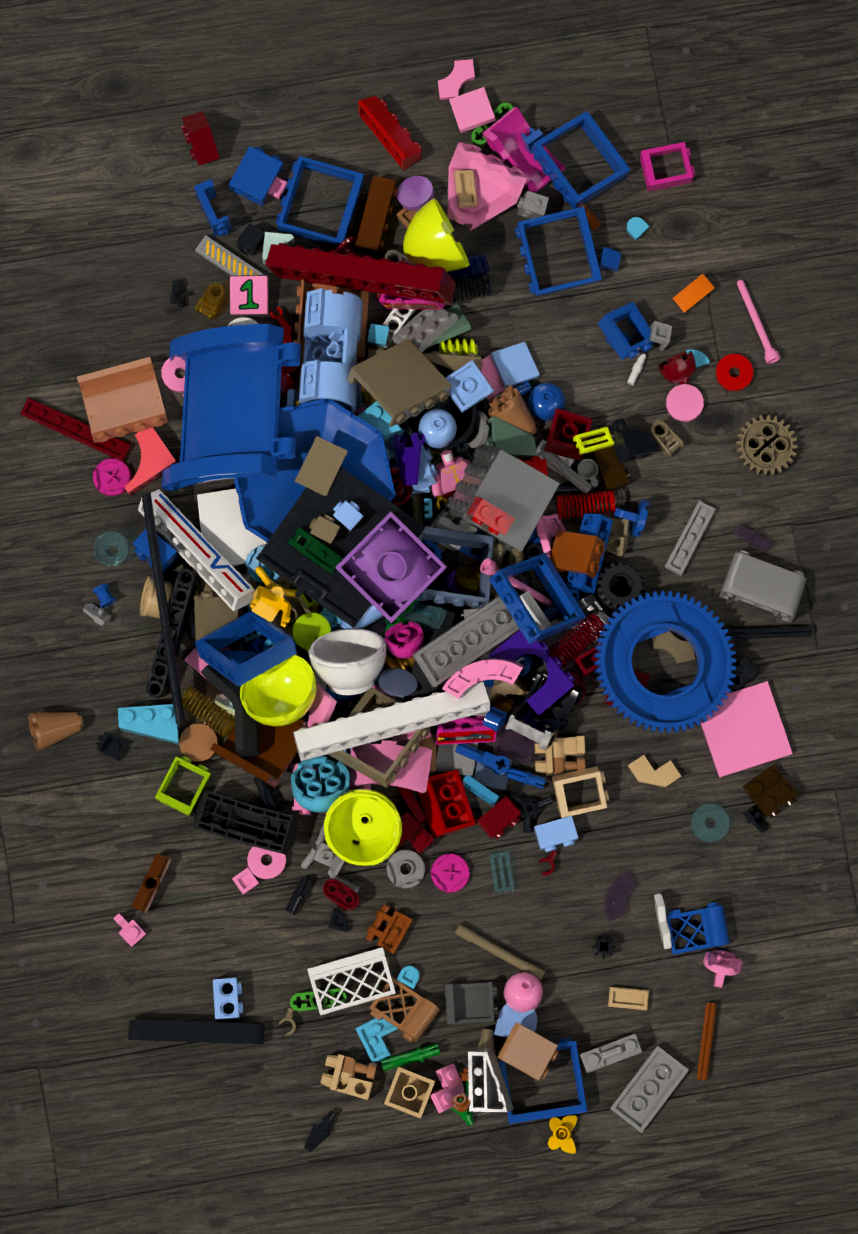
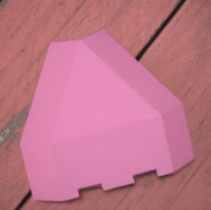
M458 142L449 165L448 219L455 220L462 225L466 224L471 231L516 204L527 177L521 169L515 166L509 168L504 165V160L492 154L485 155L481 153V148ZM455 170H474L478 203L476 208H458L454 179Z

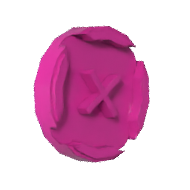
M109 458L101 461L93 472V482L96 489L106 496L121 495L126 491L124 486L131 481L128 466L118 459Z
M444 854L433 863L431 878L434 885L441 891L447 893L457 892L468 882L469 867L466 861L459 855Z

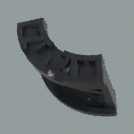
M542 670L534 675L532 679L533 685L520 706L507 716L505 730L508 732L513 730L539 743V748L546 751L555 742L556 735L561 734L568 724L566 718L568 715L570 716L571 711H575L585 689L573 686L570 689L571 692H566L557 700L558 706H563L560 710L555 708L556 701L551 705V711L556 720L543 719L536 722L533 708L526 700L541 689L542 683L547 679L548 672Z

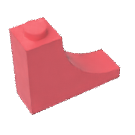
M153 427L135 434L141 449V461L134 478L124 486L129 496H132L162 476L163 470L170 468V465L177 464Z

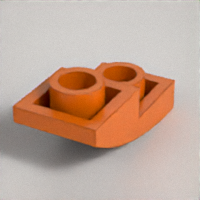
M702 274L673 297V300L685 313L715 287Z

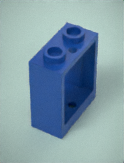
M634 302L605 314L598 322L601 330L621 360L628 357L633 359L640 354L639 352L643 351L645 353L653 348L652 344L654 342L649 341L651 328ZM628 318L642 341L630 346L616 325V322Z

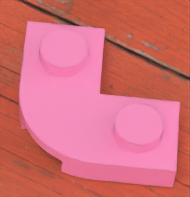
M454 1063L435 1071L443 1087V1090L430 1095L438 1113L452 1108L453 1097L459 1093H464L463 1083Z

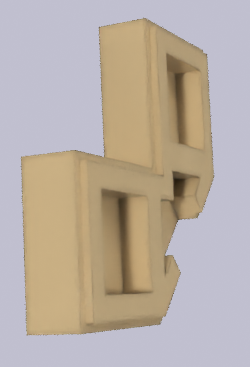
M644 755L628 765V768L640 783L665 788L681 777L671 760L657 770L653 769Z

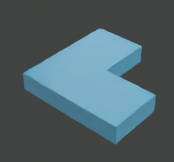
M375 1018L355 1028L372 1063L390 1056L382 1037L397 1030L396 1027L383 1018L380 1021Z

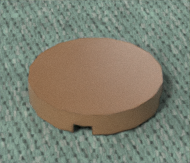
M193 724L187 727L181 733L179 739L182 754L196 763L209 760L215 754L210 748L214 743L218 745L214 731L204 724Z

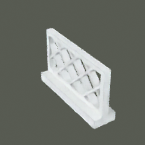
M383 947L307 969L320 1016L396 994ZM382 961L384 970L380 976L371 971L374 963ZM357 968L367 971L362 981L352 976ZM339 973L348 976L343 986L333 981ZM369 973L379 978L374 988L364 983ZM323 978L329 982L324 992L316 987L315 980ZM350 978L360 983L355 993L345 988ZM381 979L389 983L391 991L382 993L376 989ZM331 984L341 988L337 998L327 994ZM362 985L372 990L367 998L357 995ZM343 990L354 995L350 1003L345 1004L338 1000ZM324 996L335 1001L332 1007L323 1010L321 1005Z

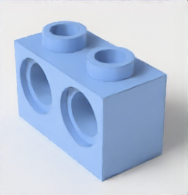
M237 978L214 979L215 1019L240 1018V1014H243V1003L239 1002L238 994H242L241 982H238ZM227 983L233 986V991L230 994H224L222 991L223 986ZM227 1003L234 1005V1011L231 1014L224 1012V1006Z

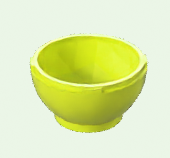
M370 789L348 791L339 796L326 813L324 821L325 840L329 848L339 858L350 864L361 866L379 864L387 859L400 843L402 821L399 811L388 797L378 791ZM367 817L369 821L363 822L361 818ZM353 839L360 841L359 844H354Z

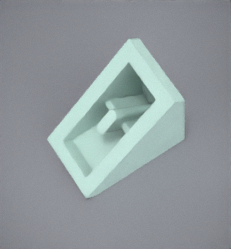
M265 232L262 256L264 264H266L271 244L285 243L291 246L295 243L292 234Z

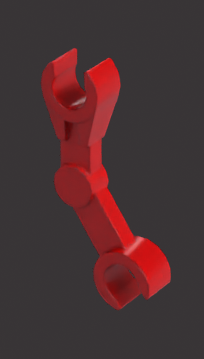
M277 307L280 315L274 316L270 311L271 318L278 321L281 327L284 328L283 344L292 343V327L284 319L282 309Z

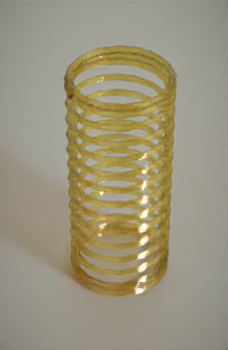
M192 685L189 686L182 695L183 709H186L187 712L190 711V715L197 716V719H200L201 722L204 721V724H207L208 727L211 726V729H215V732L218 731V734H222V737L225 738L235 726V715L230 718L225 728L220 732L231 716V713L224 719L228 712L226 710L218 723L213 727L224 711V708L219 711L221 707L219 705L206 722L217 706V703L212 706L214 702L212 700L206 707L210 698L205 701L206 695L203 698V693L198 696L200 691L198 690L195 693L196 688ZM192 697V699L190 700L189 704L185 707L186 703H187V702L189 701V699ZM196 699L193 706L188 710L189 706ZM199 702V704L197 705L196 709L192 712L193 708H194V707L196 706V704ZM203 704V706L201 707L200 711L196 714V711H197V710L199 709V707ZM206 707V709H205V711L203 712V714L199 717L200 713H201V712L203 711V709ZM210 709V711L208 712L207 716L203 719V716H204V715L206 714V712ZM217 714L214 721L210 724L213 717ZM224 719V721H223V723L221 724V726L217 729V727H218V725L220 724V722Z

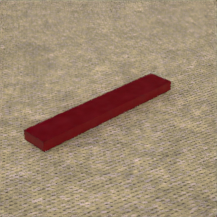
M29 397L20 413L21 416L121 462L124 461L131 447V444L115 437L104 442L94 443L89 425Z

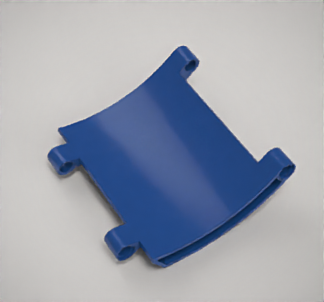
M271 324L225 326L193 332L170 341V361L174 360V357H180L186 362L180 463L170 465V468L163 470L162 489L178 490L193 484L222 479L276 477L277 459H293L296 457V437H278L282 366H299L301 354L300 344H283L284 328Z

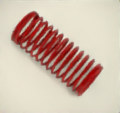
M610 490L607 491V493L603 491L602 494L599 491L598 495L596 492H594V496L591 492L589 495L588 493H586L585 496L582 493L581 497L580 494H577V497L575 494H573V496L569 494L568 498L567 495H564V499L562 495H557L556 505L557 515L559 516L558 519H562V504L564 510V519H566L565 500L567 502L569 519L570 500L573 518H575L574 498L577 510V518H579L578 497L580 501L582 518V500H584L585 514H587V498L589 503V512L590 514H592L591 496L593 501L594 514H596L595 495L598 505V514H600L599 499L601 497L603 516L605 515V496L607 515H609L608 494L611 514L613 515L616 509L614 491Z

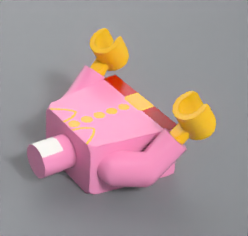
M451 450L441 453L443 462L435 465L438 473L435 476L437 483L430 486L434 498L437 499L435 507L440 510L439 502H443L445 506L447 498L455 494L456 484L459 480L462 481L465 476L464 470L466 466L472 463L468 459H462L460 456L453 457Z

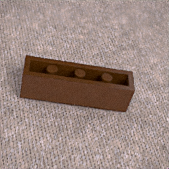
M373 175L355 245L356 251L378 256V252L383 250L385 240H382L383 233L387 234L389 222H386L387 217L392 215L394 205H391L392 198L396 199L398 187H395V180Z

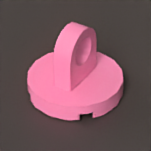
M712 950V953L708 951L703 960L704 965L709 970L715 972L713 986L722 988L725 975H737L741 972L743 966L740 958L736 959L733 953L725 950Z

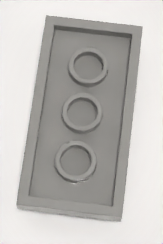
M657 1046L610 1109L642 1133L689 1070Z

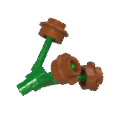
M463 1069V1073H459V1075H461V1081H467L466 1094L459 1093L457 1096H454L452 1099L453 1107L450 1109L461 1116L467 1126L474 1124L472 1112L469 1111V1104H471V1100H469L468 1069ZM434 1089L431 1095L438 1091ZM430 1096V1097H429V1100L431 1101L430 1105H434V1102H433V1100H432V1098H431V1096Z

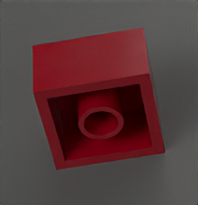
M556 408L551 419L544 451L580 461L583 454L579 455L580 450L576 447L577 442L573 440V437L589 432L592 419ZM588 438L581 439L582 442L588 440Z

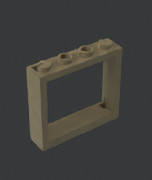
M371 687L366 691L348 717H352L360 712L367 713L374 704L386 708L398 702ZM427 727L417 730L385 774L343 750L328 755L387 788L390 783L395 782L399 770L405 768L409 761V756L418 750L420 741L428 736L430 729Z

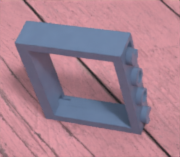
M425 526L426 528L418 538L420 541L425 540L482 549L481 564L487 558L492 560V536ZM481 572L479 597L425 589L416 600L425 601L427 599L433 600L438 604L447 602L453 603L454 606L467 605L473 609H480L489 603V579L491 575L488 576Z

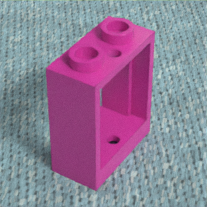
M685 142L641 151L640 160L648 192L692 183L695 169L693 165H690L691 153L689 147L686 148ZM680 151L686 174L655 180L650 157Z

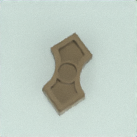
M670 631L651 638L653 650L666 651L674 658L676 664L696 660L691 644L688 641L677 639Z

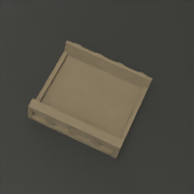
M409 339L351 367L347 378L352 385L359 381L392 417L389 424L390 427L402 424L406 419L411 416H417L421 411L432 408L440 401L444 402L450 396L449 392L452 387L448 380Z

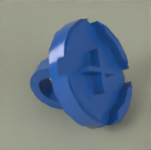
M642 499L636 512L616 507L615 516L633 521L631 536H641L640 532L644 529L648 516V510L645 508L646 506L649 507L650 503Z

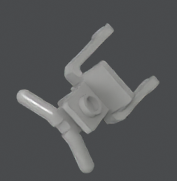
M323 823L318 839L315 842L317 845L311 849L310 853L301 863V867L307 869L313 860L330 867L328 874L332 879L338 880L358 893L360 886L337 875L345 861L339 858L325 842Z

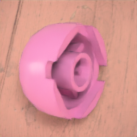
M521 972L510 977L506 982L503 994L507 1005L511 1009L520 1013H526V1011L536 1009L541 1003L543 989L541 982L536 976L527 972Z

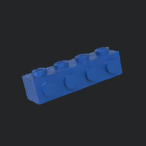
M584 514L579 534L597 536L605 542L606 550L613 520L601 514ZM605 550L601 556L599 570L595 578H591L586 574L569 572L566 586L578 592L594 593Z

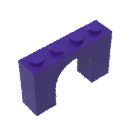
M519 630L491 653L489 657L514 661L523 654H534L545 662L548 669L546 683L526 700L534 711L540 715L575 685L573 683L575 679L569 671L565 673L560 668L563 664L556 656L553 658L548 653L550 649L543 641L541 643L537 641L529 644L521 630Z

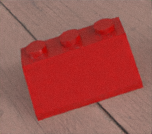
M458 769L428 777L426 792H418L433 839L476 825Z

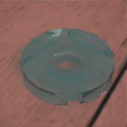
M705 804L699 807L691 818V829L694 835L706 843L721 840L727 834L730 827L728 815L722 807L715 804ZM707 818L715 820L716 825L714 828L710 829L705 826Z

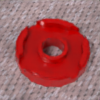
M740 354L726 355L719 361L716 367L717 382L728 391H741L745 389L753 378L752 364L746 357ZM735 368L739 371L740 375L732 377L729 374V370Z

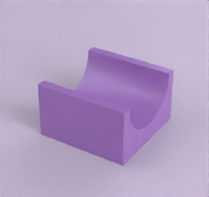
M390 512L335 568L392 623L447 566Z

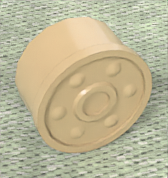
M148 576L142 592L140 615L160 618L154 578ZM164 581L169 607L173 588L171 582Z

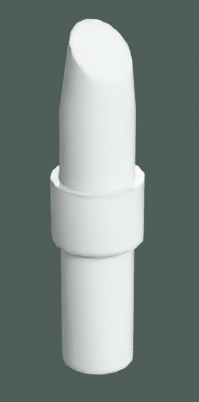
M643 351L632 367V372L627 381L630 385L635 384L646 359Z

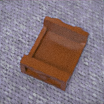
M557 530L549 559L558 573L568 571L586 574L591 578H595L599 570L601 556L605 550V542L597 536Z

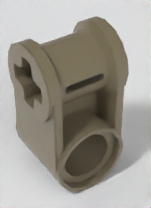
M657 421L653 424L650 430L654 440L668 458L672 457V453L679 447H684L682 440L665 422ZM660 427L663 429L664 434L657 435L654 429Z

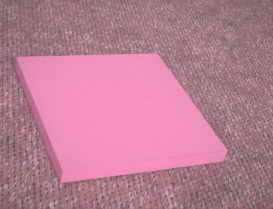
M768 681L726 694L727 700H722L724 705L721 707L717 706L719 711L716 713L712 711L714 716L711 718L707 717V721L704 723L700 720L719 778L793 754Z

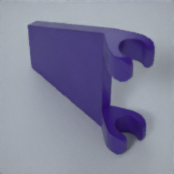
M415 432L411 435L414 447L403 448L407 442L406 436L400 437L397 434L392 438L404 486L418 485L421 447L426 440L424 434L419 435Z

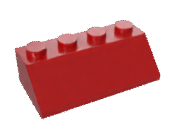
M375 95L358 101V115L403 171L421 159L422 148L416 141L413 142L410 139L409 131L398 124L399 119L394 113L391 114L387 110L388 106L383 99L379 100Z

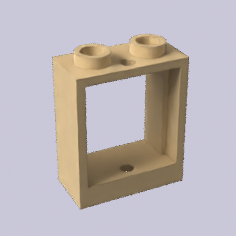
M597 766L552 776L561 818L607 808L606 802L609 801L608 792L603 790L602 783H605L603 771L600 772ZM595 777L600 801L567 808L563 784Z

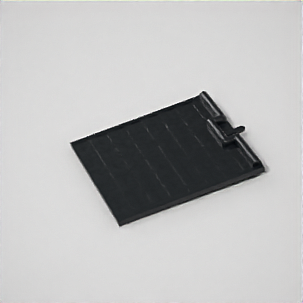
M340 467L327 496L321 495L307 487L256 559L298 588L295 593L297 598L302 593H305L352 628H355L371 603L336 568L330 574L287 543L288 540L294 537L299 526L344 559L390 512L417 538H419L426 527ZM340 501L342 503L353 501L360 507L358 511L364 516L352 531L333 516L335 513L333 509ZM326 514L335 519V524L341 526L332 544L310 533L312 529L309 527L314 518L318 519L319 516L324 517ZM303 537L299 544L304 546L307 539Z

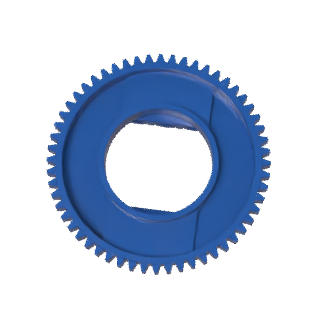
M656 591L652 593V597L649 593H646L644 598L639 595L637 601L632 598L630 604L625 602L623 604L624 608L620 606L617 609L618 613L614 611L612 613L613 618L609 617L607 619L609 625H603L605 631L599 633L603 638H598L596 641L600 645L595 647V650L599 651V653L594 655L598 659V661L594 662V665L598 666V669L594 672L600 675L596 678V681L602 682L598 687L604 688L605 691L602 695L608 696L606 702L611 701L613 703L611 708L616 707L618 709L616 714L623 713L622 719L624 720L628 717L629 724L635 721L637 728L643 725V730H647L650 727L651 732L658 729L659 734L664 729L667 734L671 733V729H673L674 733H677L679 728L684 732L686 731V726L691 730L694 728L693 723L699 726L701 725L700 720L704 723L707 721V717L711 718L714 716L712 711L718 712L717 706H723L722 700H727L728 698L725 693L729 694L731 692V689L727 686L734 685L729 679H733L736 676L731 673V671L736 670V667L731 665L736 662V659L731 658L736 652L730 651L734 644L728 643L731 636H725L728 629H721L724 623H717L719 616L713 618L714 611L712 610L707 613L708 606L706 605L701 608V601L694 604V597L687 601L686 594L680 598V593L677 592L673 597L672 591H669L667 596H665L664 591H661L659 596ZM668 631H673L683 636L693 647L697 657V673L692 684L664 695H658L643 687L636 678L632 667V654L636 643L662 635Z

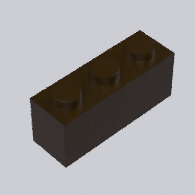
M602 433L595 436L588 437V440L602 437L606 434ZM604 440V441H601V442H597V443H594V444H590V445H588V446L590 447V446H594V445H597V444L605 443V442H608V440ZM613 445L591 452L594 461L598 464V472L606 493L610 490L614 491L628 486L629 479H631L627 468L624 469L622 463H619Z

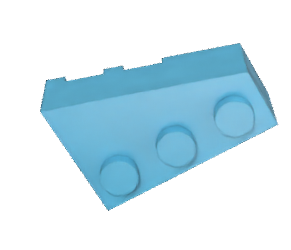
M377 401L357 416L382 432L384 440L394 435L405 433L400 424L392 427L389 426L392 417Z
M173 704L118 708L119 728L121 731L179 745V724L175 722Z

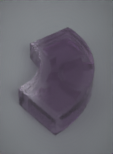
M628 871L621 874L612 883L607 892L605 914L608 922L626 915V898L629 893L636 889Z

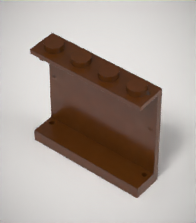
M302 717L292 724L285 726H270L259 722L260 755L252 758H242L237 753L235 726L222 747L214 743L210 750L267 784L276 787L298 752L294 732L301 728H309L307 726L308 720Z

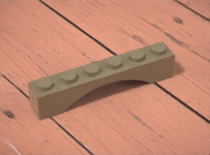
M381 347L369 349L367 359L385 351V349ZM431 351L430 353L422 352L435 368L447 371L450 374L472 360L481 373L483 370L482 358L476 354L460 356L458 353L445 355L437 351Z

